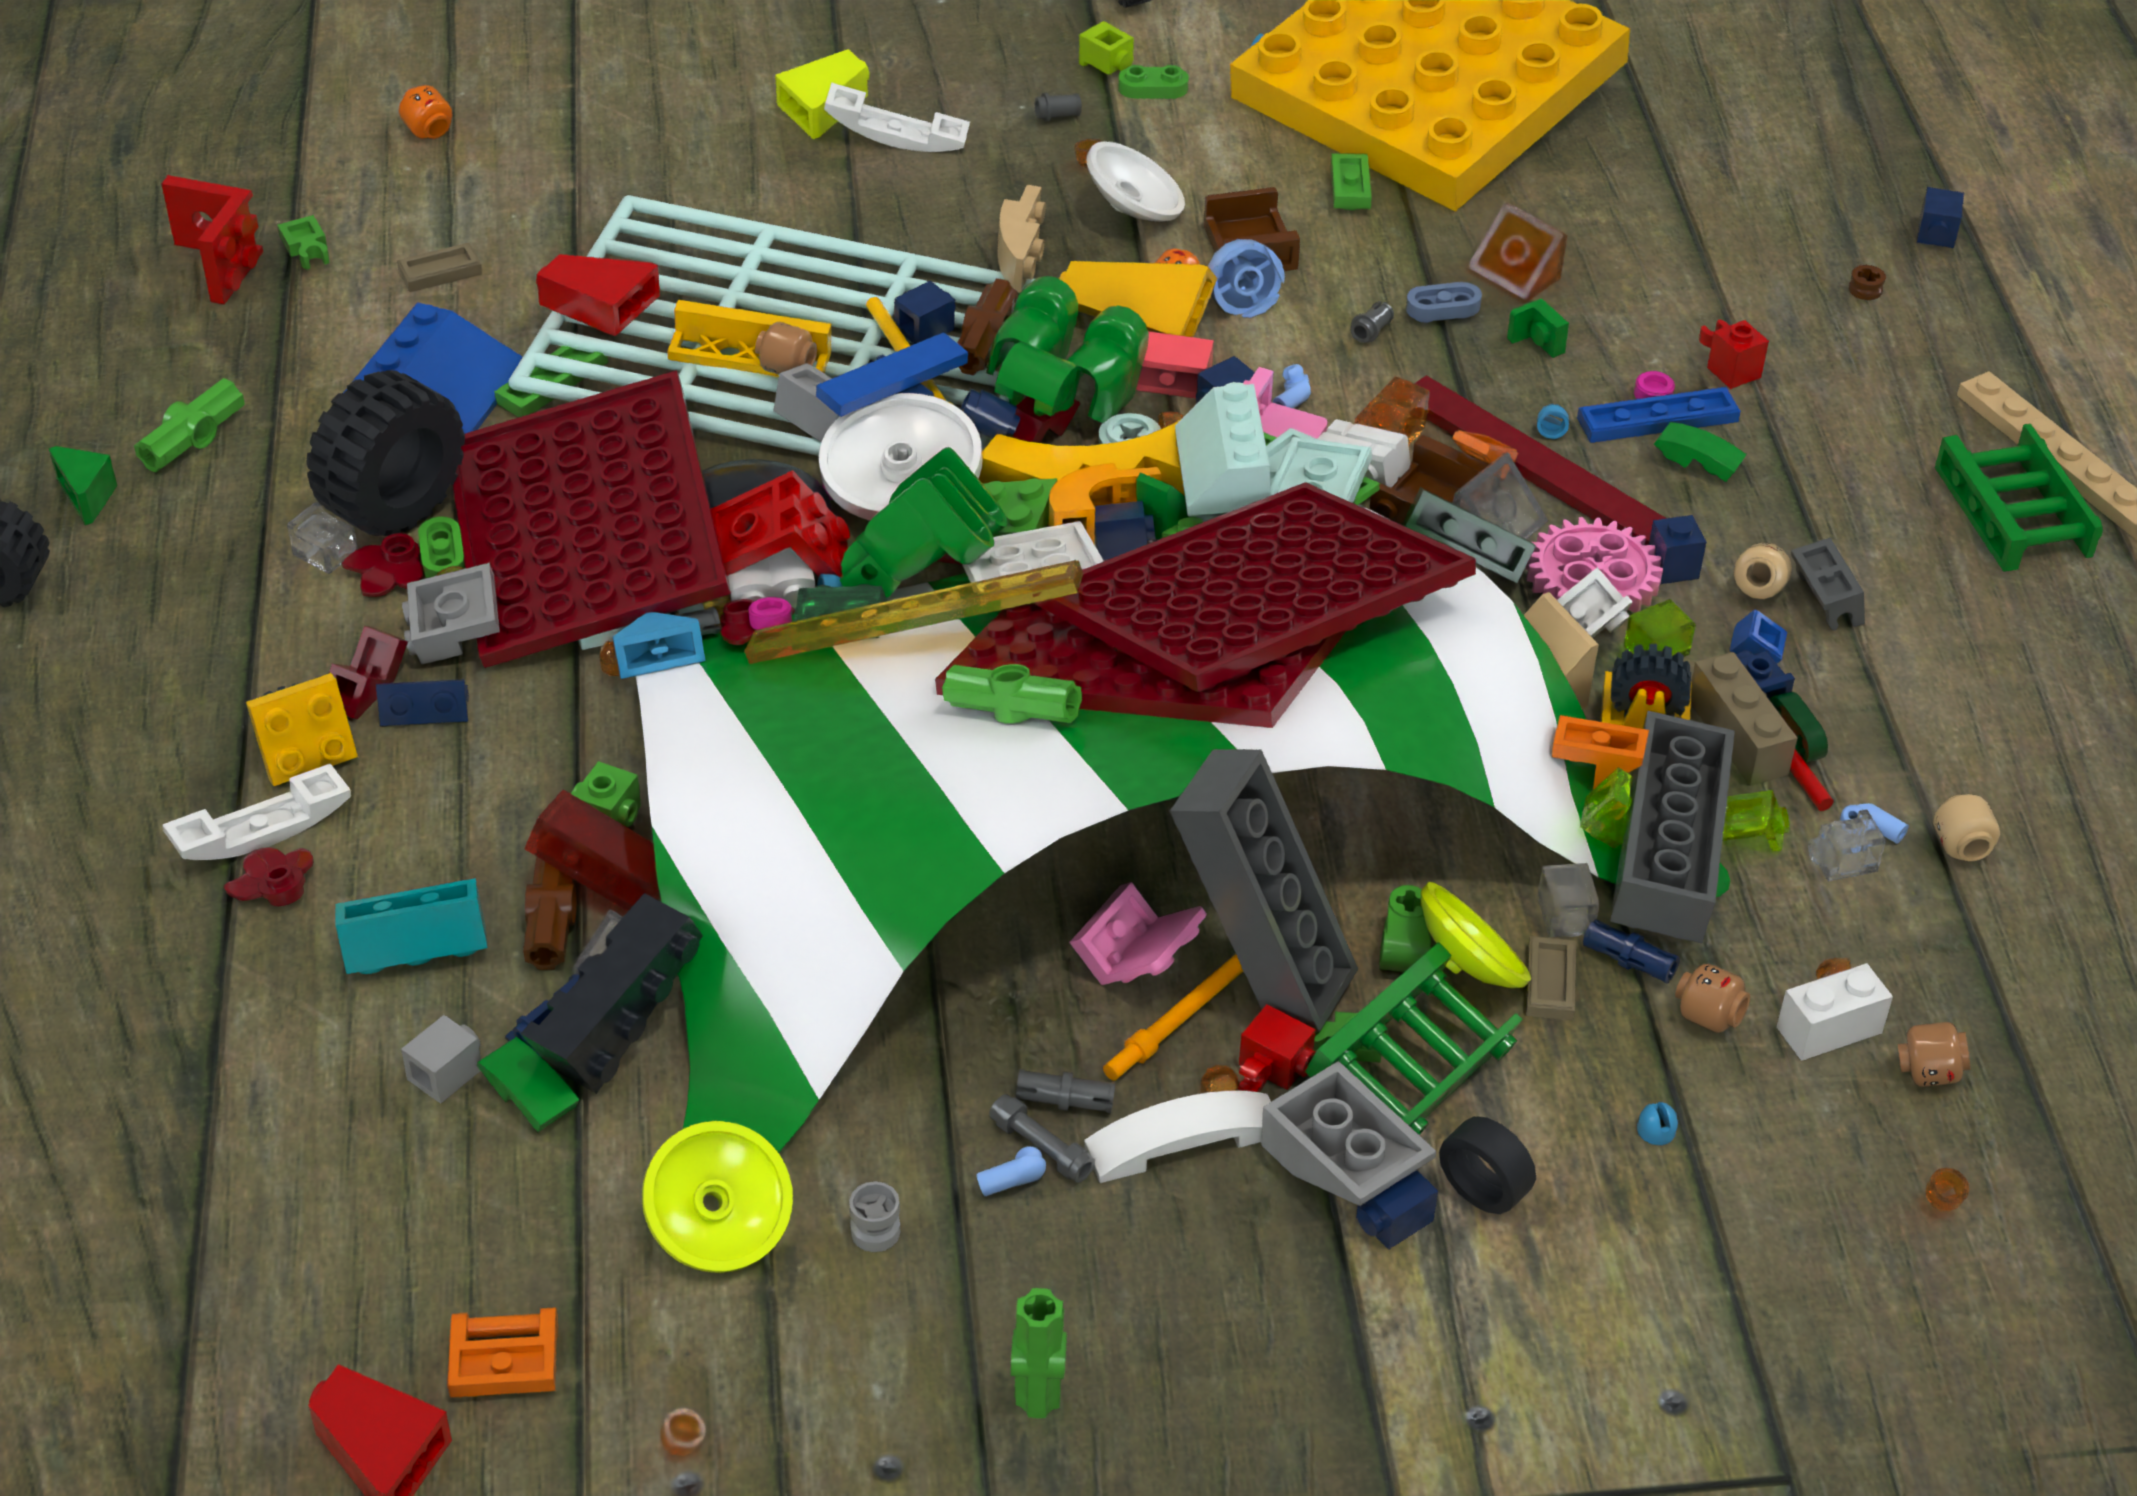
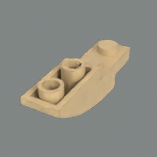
M1032 185L1026 186L1019 202L1004 199L999 219L998 264L1004 279L1009 281L1010 285L1018 293L1023 290L1027 279H1033L1036 261L1041 262L1044 252L1045 241L1044 239H1039L1040 224L1043 223L1045 217L1046 202L1040 201L1042 187Z

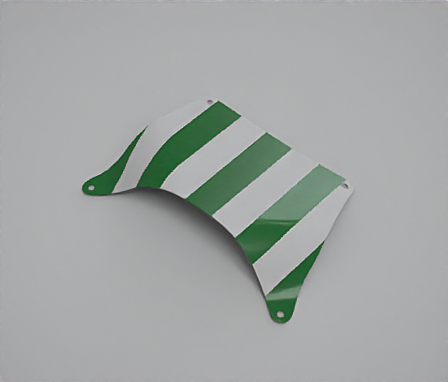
M1360 504L1358 505V506H1360V507H1362V508H1365V509H1367V510H1369V511H1371V512H1374V511H1372V510H1370V509H1368V508H1366V507H1364V506H1362V505H1360ZM1157 539L1147 540V544L1157 541ZM1095 540L1094 545L1098 550L1097 540ZM1477 568L1475 575L1459 581L1453 587L1437 590L1426 595L1421 601L1409 602L1391 610L1385 616L1371 618L1357 624L1356 628L1346 631L1273 728L1084 709L1078 710V717L1071 723L1030 718L1026 721L1012 724L997 721L994 712L951 706L950 702L944 701L943 695H937L935 679L1002 610L990 607L983 608L967 573L896 589L890 597L880 602L867 603L852 599L846 601L840 607H817L795 612L792 615V623L788 626L790 635L785 640L773 644H761L754 639L743 645L730 644L723 640L720 629L718 634L701 636L706 661L636 676L645 745L647 787L657 882L661 902L690 917L703 935L696 955L690 962L685 963L678 973L685 1002L690 1063L688 1100L683 1129L694 1124L710 1121L735 1123L761 1135L778 1153L804 1124L869 1027L904 970L952 917L1004 873L1058 839L1128 810L1180 797L1213 749H1262L1272 773L1325 766L1379 769L1448 785L1496 808L1542 845L1597 877L1616 884L1630 787L1620 777L1597 790H1593L1596 764L1573 762L1552 757L1553 742L1560 715L1586 719V716L1549 646L1514 602ZM1721 863L1719 866L1716 897L1722 896L1729 890L1730 886L1728 871Z

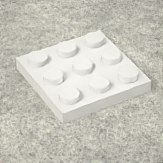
M1081 521L993 537L994 547L975 562L962 565L983 608L1005 609L1011 607L1014 602L1030 599L1035 601V588L1101 563L1104 560Z

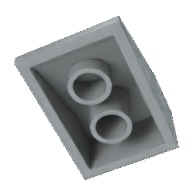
M1339 1061L1263 1107L1261 1145L1293 1176L1359 1206L1436 1158V1150Z

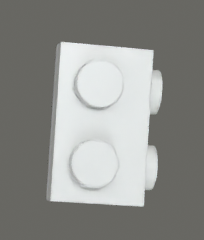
M1598 567L1557 599L1592 638L1605 628L1610 633L1613 632L1630 617L1626 611L1630 608L1632 600L1628 596L1623 598Z

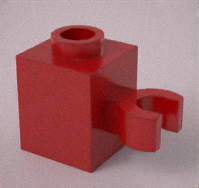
M1720 319L1717 320L1714 332L1705 325L1701 326L1699 341L1702 345L1711 348L1707 368L1726 386L1733 389L1762 377L1769 341L1746 320L1729 325Z
M1266 1004L1241 1034L1239 1056L1241 1068L1239 1069V1074L1245 1076V1078L1238 1085V1090L1261 1092L1267 1080L1288 1090L1299 1076L1306 1077L1308 1074L1305 1073V1070L1316 1053L1314 1050L1316 1029Z

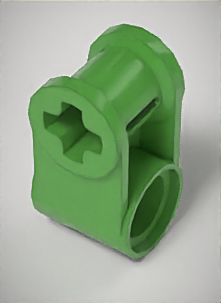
M1402 885L1391 892L1380 950L1379 970L1405 972L1428 952L1431 946V934L1427 929L1421 906V888L1413 885Z

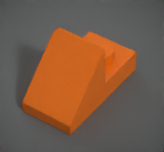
M1560 715L1553 742L1552 757L1573 762L1596 764L1593 790H1597L1642 766L1649 730Z

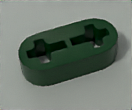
M1793 691L1771 697L1770 702L1796 735L1795 749L1803 760L1807 763L1826 757L1828 753L1826 733L1802 698Z

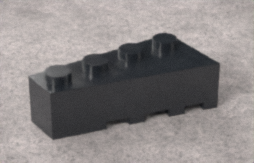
M644 893L606 936L605 945L607 949L601 955H589L578 968V982L567 994L558 990L550 999L547 1007L551 1012L542 1023L538 1025L531 1021L520 1034L553 1070L597 1094L603 1084L609 1082L616 1074L620 1059L630 1044L641 1037L648 1017L656 1005L667 998L671 992L673 980L683 965L694 958L703 935L690 917Z

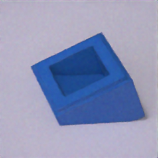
M1754 609L1736 624L1730 651L1738 654L1748 650L1754 655L1767 651L1773 660L1778 663L1782 660L1787 631Z

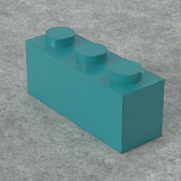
M476 878L335 904V926L346 974L357 972L373 974L389 966L405 963L412 966L427 963L432 958L448 955L464 957L472 955L480 949L488 948L486 926Z

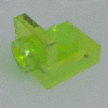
M1619 767L1586 796L1580 827L1592 837L1601 840L1614 849L1622 844L1627 818L1625 814L1632 803L1630 790L1633 776Z
M1773 790L1727 796L1722 841L1765 835L1772 852L1782 851L1784 834L1790 831V820L1787 809L1779 806Z

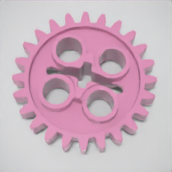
M1579 517L1578 525L1574 526L1565 519L1562 523V529L1551 524L1548 528V534L1538 533L1537 542H1533L1536 547L1526 565V570H1528L1527 581L1533 582V593L1543 592L1545 594L1550 592L1557 600L1598 567L1623 598L1628 596L1632 600L1628 610L1639 614L1641 605L1650 606L1652 596L1658 595L1663 568L1660 567L1662 558L1661 556L1654 555L1656 549L1654 545L1644 546L1646 536L1640 535L1634 538L1631 536L1632 527L1620 531L1617 530V521L1611 522L1607 527L1602 526L1600 518H1596L1593 524H1587L1583 517Z

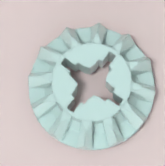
M1135 413L1115 415L1100 426L1099 444L1126 441L1151 434L1161 428L1157 422L1144 415Z

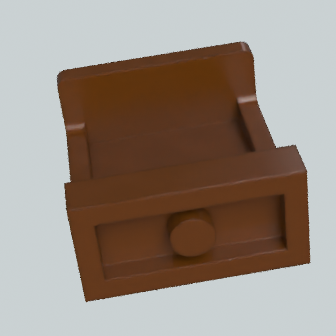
M1275 187L1214 194L1205 197L1203 226L1214 252H1217L1223 245L1234 240L1251 239L1269 247L1282 262L1284 271L1298 269L1300 237L1297 230H1286L1277 209L1278 192Z
M1422 435L1414 443L1410 468L1401 478L1398 477V481L1392 488L1380 483L1379 490L1370 497L1369 509L1402 525L1421 487L1473 512L1488 497L1492 465Z

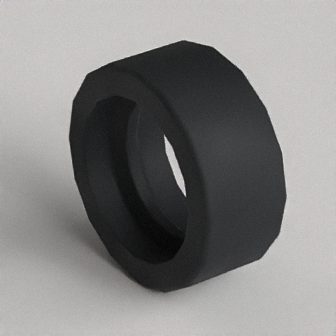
M1474 1116L1464 1121L1442 1142L1439 1150L1440 1165L1450 1184L1465 1200L1487 1213L1503 1214L1510 1211L1533 1188L1537 1179L1535 1164L1527 1148L1504 1125L1488 1117ZM1479 1157L1486 1161L1494 1170V1172H1492Z

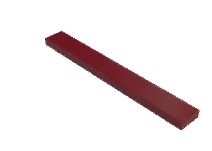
M1427 375L1401 392L1400 404L1454 435L1455 431L1459 430L1487 435L1516 449L1518 455L1511 471L1593 520L1600 518L1603 526L1608 527L1611 522L1617 521V530L1622 531L1625 528L1632 527L1631 536L1633 538L1640 535L1646 536L1644 546L1649 545L1653 520L1666 519V517Z

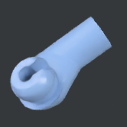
M1299 364L1290 365L1283 370L1282 375L1286 380L1284 383L1285 391L1275 397L1273 403L1294 409L1309 398L1311 394L1309 378L1304 374L1303 367Z
M1869 803L1846 806L1840 816V824L1845 831L1854 835L1879 833L1896 844L1904 838L1909 828V825Z
M1032 1146L1024 1147L1017 1152L1015 1160L977 1173L980 1189L984 1196H988L1011 1187L1038 1181L1046 1170V1161L1042 1158L1041 1151Z

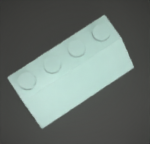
M1233 382L1222 387H1213L1175 425L1188 516L1228 513L1271 496L1270 464L1254 384L1245 385Z

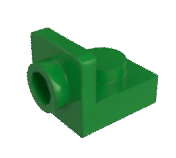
M1540 298L1515 308L1510 312L1507 339L1514 344L1530 337L1536 345L1540 346L1554 358L1565 353L1569 322Z

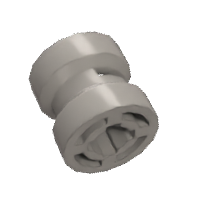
M867 1182L858 1186L852 1192L849 1200L852 1240L865 1251H885L898 1241L901 1233L899 1196L893 1187L882 1182Z

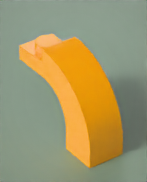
M1114 463L1086 467L1062 477L1050 490L1049 527L1081 521L1094 543V506L1137 501L1136 479L1140 472L1161 481L1160 470L1158 467L1118 470Z

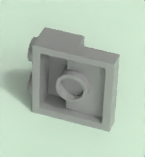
M490 563L407 583L408 601L402 602V608L410 630L404 631V637L408 641L407 649L411 656L417 654L421 665L462 655V641L500 632L495 579Z

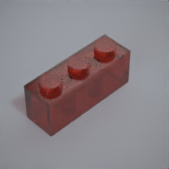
M564 789L537 818L524 848L528 852L626 911H629L644 893L656 900L661 898L657 882L654 844Z

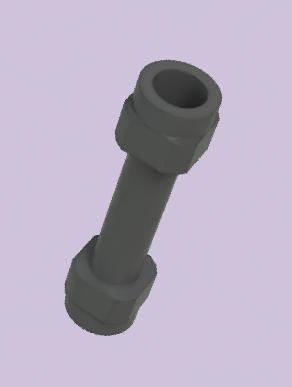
M1004 1094L994 1102L990 1109L989 1117L996 1122L999 1128L1008 1134L1017 1131L1057 1161V1171L1067 1179L1080 1183L1090 1175L1095 1165V1159L1088 1154L1086 1149L1076 1142L1068 1146L1027 1115V1106L1017 1098Z

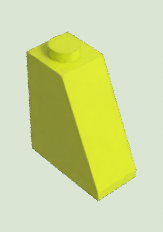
M847 49L776 74L777 105L812 139H816L838 122L824 109L831 83L866 92V98L868 96L867 81L870 78L869 69L863 60H860Z

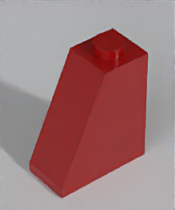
M559 254L548 265L541 268L537 273L536 279L539 305L613 336H617L660 296L658 265L650 262Z
M339 1364L326 1381L323 1380L316 1385L310 1396L308 1406L316 1435L365 1496H413L452 1442L445 1410Z

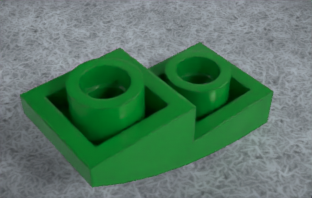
M1670 422L1653 444L1662 451L1666 458L1677 462L1683 468H1686L1694 458L1702 464L1708 473L1718 476L1724 482H1727L1747 455L1733 444L1710 432L1675 422Z
M515 1037L477 1062L476 1066L506 1103L511 1099L537 1133L574 1109L579 1102V1098L552 1067L518 1037Z

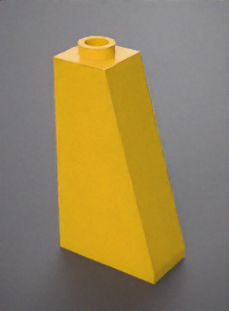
M1070 261L1067 271H1064L1059 277L1075 293L1079 312L1096 317L1107 307L1123 306L1130 308L1142 318L1148 332L1194 337L1218 279L1208 266L1201 264Z

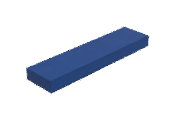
M943 332L816 385V397L838 416L842 417L967 364L968 351Z
M1727 387L1579 407L1577 419L1589 442L1593 443L1662 433L1670 422L1686 424L1696 428L1739 422L1741 411Z

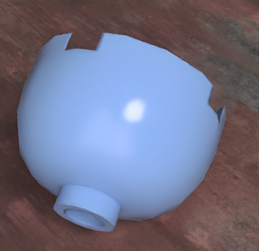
M1237 239L1226 243L1214 253L1208 265L1218 278L1211 296L1229 314H1243L1242 317L1247 318L1265 313L1272 307L1280 296L1278 291L1281 288V281L1284 283L1285 279L1282 262L1269 247L1257 241Z

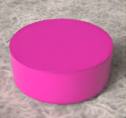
M1658 371L1644 372L1636 379L1634 395L1636 399L1674 394L1675 383L1665 373Z
M761 598L749 606V622L751 627L756 630L766 632L778 631L792 623L791 604L782 598Z

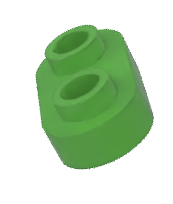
M1132 65L1120 72L1118 90L1123 96L1133 99H1176L1187 94L1189 75L1186 71L1175 65L1164 67Z
M434 517L423 522L418 529L424 576L430 578L465 569L458 522L449 517Z

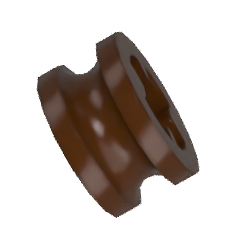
M1872 265L1857 266L1851 274L1852 280L1849 283V291L1856 298L1875 300L1882 295L1886 275L1880 268Z

